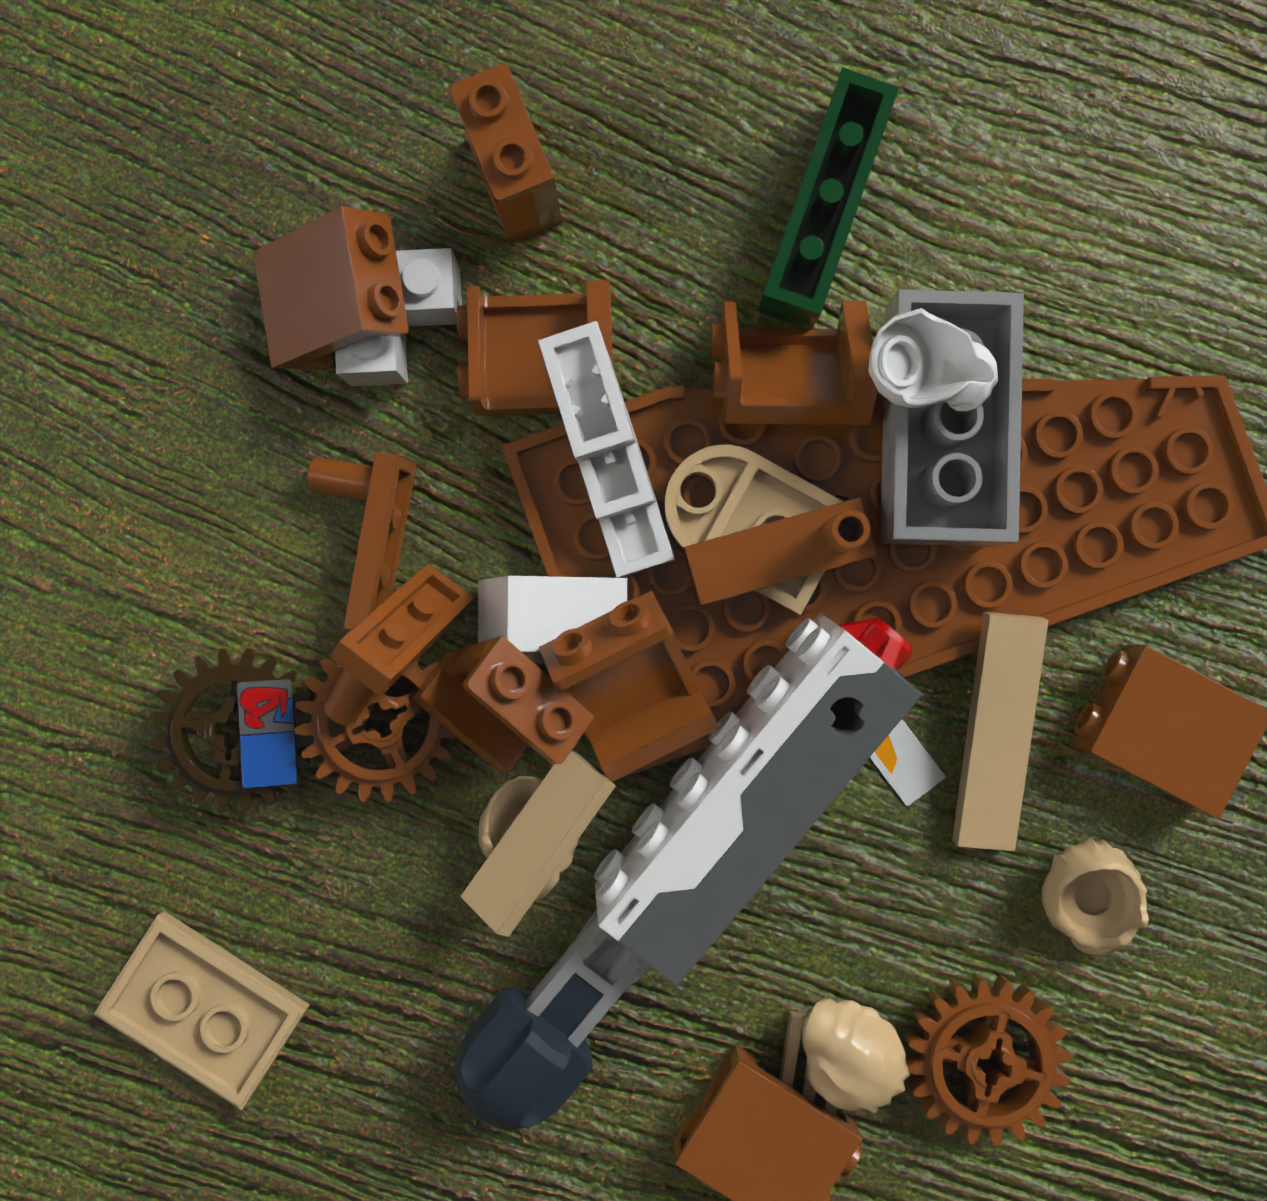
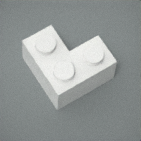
M452 249L396 251L408 326L457 324V307L462 305L460 266ZM406 334L399 337L374 335L335 351L336 374L350 386L408 384Z
M502 576L478 580V643L503 635L533 663L545 664L539 647L556 639L561 633L569 629L578 628L612 611L616 606L627 601V578Z

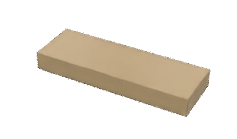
M571 751L562 764L553 765L460 897L496 934L509 937L616 785L578 753Z

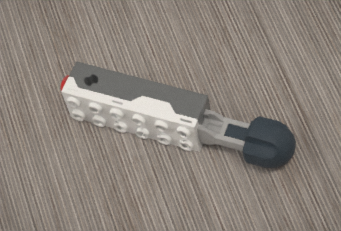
M820 612L814 621L807 618L794 629L786 642V647L790 650L775 668L767 665L755 676L747 689V694L750 695V698L736 715L729 711L717 722L719 729L711 732L708 740L712 742L711 745L697 761L691 757L678 769L670 782L673 790L658 807L653 803L643 811L632 828V833L635 836L620 853L617 849H614L601 862L594 874V879L597 880L595 883L597 910L589 918L575 941L532 992L527 994L517 987L502 988L467 1031L456 1051L455 1077L463 1101L478 1120L504 1131L532 1127L546 1120L560 1109L589 1074L592 1068V1055L585 1038L623 992L637 982L650 966L676 986L679 985L923 695L901 677L903 674L899 672V669L912 655V645L879 618L837 625Z

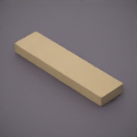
M983 612L952 841L958 847L1015 851L1049 622L1045 618Z

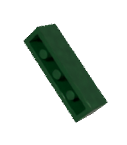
M842 67L757 312L803 328L813 329L825 304L899 90L898 86Z

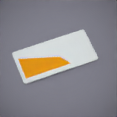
M903 719L870 757L907 806L945 779L943 772Z

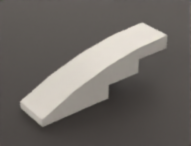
M594 321L538 340L575 459L579 462L594 514L600 522L617 578L675 561L652 484L598 322Z

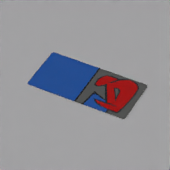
M291 680L238 683L243 787L254 788L295 784L297 782Z

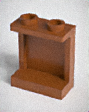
M507 62L453 83L450 86V92L466 129L463 131L509 244L562 223L555 177Z
M341 206L253 252L271 368L321 370L333 365L331 353L333 351L374 335L399 337L408 333L409 327L391 219L387 214Z
M610 280L586 281V293L483 296L479 286H467V305H458L459 341H468V362L458 363V388L460 398H469L475 416L561 414L538 340L597 321L613 366Z
M842 300L837 329L738 328L736 302L724 301L722 323H711L710 358L721 359V362H714L713 398L724 399L725 423L871 425L878 390L868 371L869 354L873 338L866 301Z
M652 591L634 600L625 601L616 606L612 611L578 628L569 629L561 633L556 639L539 647L557 690H565L595 716L585 730V733L593 746L603 772L611 782L719 729L673 635L672 628Z
M503 635L446 653L412 698L499 773L510 772L528 745L553 765L562 764L595 717L565 690L558 691L552 679Z
M1125 645L1122 651L1117 650L1107 661L1101 675V680L1105 684L1095 703L1090 702L1080 713L1074 728L1078 736L1073 747L1084 753L1094 755L1176 798V802L1195 812L1220 819L1267 728V708L1147 645Z
M734 1044L674 1140L673 1145L675 1165L732 1201H830L829 1193L839 1176L846 1177L855 1168L862 1151V1145L860 1144L862 1137L852 1118L844 1113L840 1118L759 1068L753 1054Z

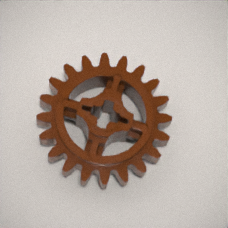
M323 658L320 664L323 671L327 674V680L321 682L317 679L306 678L304 681L305 685L316 693V699L314 701L296 702L295 706L300 711L312 715L310 722L303 723L295 727L294 730L295 734L312 735L315 739L312 744L308 745L301 752L302 758H313L318 755L324 758V761L317 768L315 776L321 779L333 771L338 772L339 776L335 784V792L338 794L344 792L351 782H357L358 797L361 802L367 800L373 786H379L384 800L391 802L394 793L393 786L397 782H401L408 793L411 795L415 794L416 784L413 776L417 772L434 781L437 776L429 761L432 757L450 761L452 755L440 745L442 738L450 739L456 738V736L426 710V724L423 736L418 746L409 756L403 746L402 733L407 721L414 717L415 714L424 710L412 698L439 662L429 664L425 668L420 669L418 667L419 658L401 676L410 682L416 690L398 697H388L385 694L379 696L374 692L355 723L351 725L341 724L329 730L328 715L324 710V703L344 669ZM376 703L381 710L390 708L395 710L403 706L404 709L393 714L394 717L387 721L389 731L386 734L380 736L375 729H368L366 731L361 729L352 733L353 729L361 726L362 722L370 717L367 707L371 704ZM370 743L376 746L382 753L387 767L371 768L358 765L348 760L339 750L352 744Z
M975 973L972 977L971 990L966 992L955 979L949 980L951 999L946 1001L937 993L930 992L928 995L936 1009L935 1012L930 1015L926 1012L915 1010L913 1013L924 1029L923 1032H909L904 1035L907 1044L918 1052L917 1054L905 1057L909 1073L918 1075L910 1080L908 1086L914 1097H925L920 1106L929 1119L940 1115L939 1124L948 1135L954 1133L961 1125L962 1134L969 1144L974 1145L980 1136L981 1130L984 1129L993 1145L1000 1146L1002 1130L1005 1127H1009L1018 1140H1024L1023 1120L1029 1118L1034 1124L1043 1128L1046 1123L1039 1111V1107L1042 1104H1046L1049 1107L1060 1109L1062 1106L1059 1099L1050 1089L1053 1085L1067 1086L1071 1083L1069 1077L1056 1067L1057 1064L1066 1063L1073 1059L1072 1053L1063 1045L1055 1043L1060 1041L1067 1032L1057 1021H1049L1054 1010L1043 1000L1033 1003L1035 993L1024 984L1012 992L1011 982L1004 976L999 975L990 990L986 980L979 973ZM975 1019L973 1025L967 1030L954 1034L961 1026ZM1009 1019L1018 1022L1023 1027L1028 1039L1029 1056L1021 1055L1012 1048V1037L1006 1031ZM992 1050L996 1053L994 1059L989 1058ZM979 1058L984 1059L981 1067L977 1064ZM943 1061L953 1063L957 1069L962 1071V1080L967 1085L965 1097L957 1095L946 1086L942 1068ZM1011 1087H1014V1088H1013L1012 1090H1010L1008 1093H1006V1094H1004L1003 1096L1000 1097V1095H1001L1006 1089L1011 1088Z

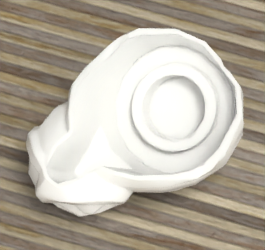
M922 308L895 315L879 328L871 345L868 371L878 392L894 405L919 408L945 401L956 411H969L980 407L990 396L993 387L998 382L997 364L987 348L972 341L969 333L950 322L928 313Z

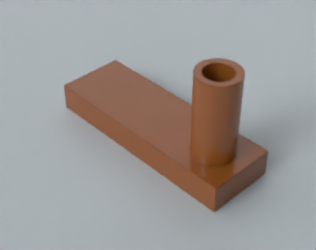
M375 452L373 466L315 457L308 469L307 484L310 491L366 500L343 629L352 630L394 593L417 464L398 455Z
M861 497L684 547L700 606L877 556L870 532V524L866 518Z
M427 563L336 645L329 658L342 667L344 671L324 703V710L328 717L342 725L355 723L374 692L379 696L385 693L465 613L474 597Z

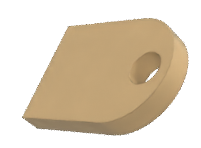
M714 445L693 453L677 467L667 486L664 512L672 537L684 550L685 546L843 501L746 448L734 445ZM702 475L713 483L715 496L709 505L695 508L683 500L680 488L683 481L689 476ZM825 571L758 589L755 592L791 612L801 615Z

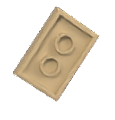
M163 911L157 915L93 1015L242 1110L256 1091L310 1004L169 913Z

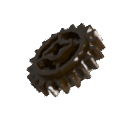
M222 648L219 650L218 666L215 668L203 655H198L194 657L195 668L198 673L196 677L181 669L173 672L176 682L181 686L179 693L174 690H159L158 697L170 706V711L158 712L149 716V720L153 723L166 727V733L149 740V746L157 748L166 747L169 749V755L163 758L156 765L157 770H167L177 767L180 770L179 775L171 785L174 791L184 787L189 782L195 784L196 788L193 792L192 804H199L209 792L216 795L215 805L217 812L225 810L231 796H237L243 812L251 809L253 792H259L268 804L276 800L274 786L243 787L242 776H239L241 769L240 739L236 747L232 749L230 733L221 731V723L232 720L235 712L239 710L238 683L290 679L292 683L295 681L298 675L296 670L287 672L280 678L275 676L274 672L277 668L278 657L274 655L269 657L262 667L258 668L255 666L254 649L246 648L241 656L240 663L235 664L229 649ZM232 681L230 696H227L224 705L218 711L206 713L191 711L195 702L206 690L218 683ZM311 690L292 692L294 728L312 720L311 714L304 713L295 707L296 702L306 701L312 695ZM294 730L296 768L308 769L311 761L308 758H302L299 747H307L315 739L312 735L295 734ZM188 734L197 735V737L205 739L212 746L215 752V762L217 763L216 772L205 766L197 758L190 745ZM297 783L282 786L292 790Z

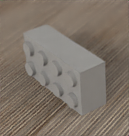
M898 290L886 306L885 323L895 315L922 308L928 313L954 324L969 333L972 341L983 345L990 351L997 364L998 382L982 405L969 411H956L945 401L919 408H907L894 405L887 398L883 397L880 544L1001 547L1019 542L1024 293Z

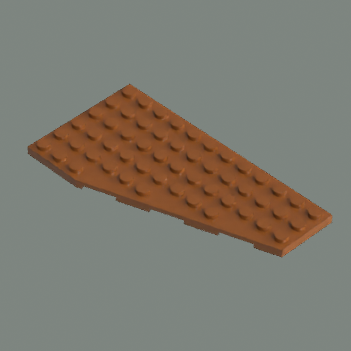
M1225 375L1056 381V379H1022L1019 542L1001 547L880 544L884 396L877 392L871 425L726 424L724 399H714L713 388L668 386L625 401L675 557V561L621 577L627 578V601L634 600L650 591L653 592L716 722L729 711L736 715L750 698V695L747 694V689L755 676L767 665L775 668L790 650L786 647V642L794 629L807 618L814 621L820 612L837 625L879 618L912 645V655L899 669V672L903 674L901 677L904 678L977 652L983 612L1042 617L1049 620L1048 626L1267 548V487ZM564 423L501 445L548 577L617 578L600 522L595 517L579 462L574 457ZM714 445H734L746 448L843 502L861 497L866 518L870 524V532L877 556L825 570L801 615L791 612L755 591L700 606L685 552L672 537L666 523L664 500L668 483L677 467L687 457L701 449ZM692 475L681 484V496L692 507H705L714 499V485L705 476ZM709 734L621 778L708 748L712 743L708 740Z

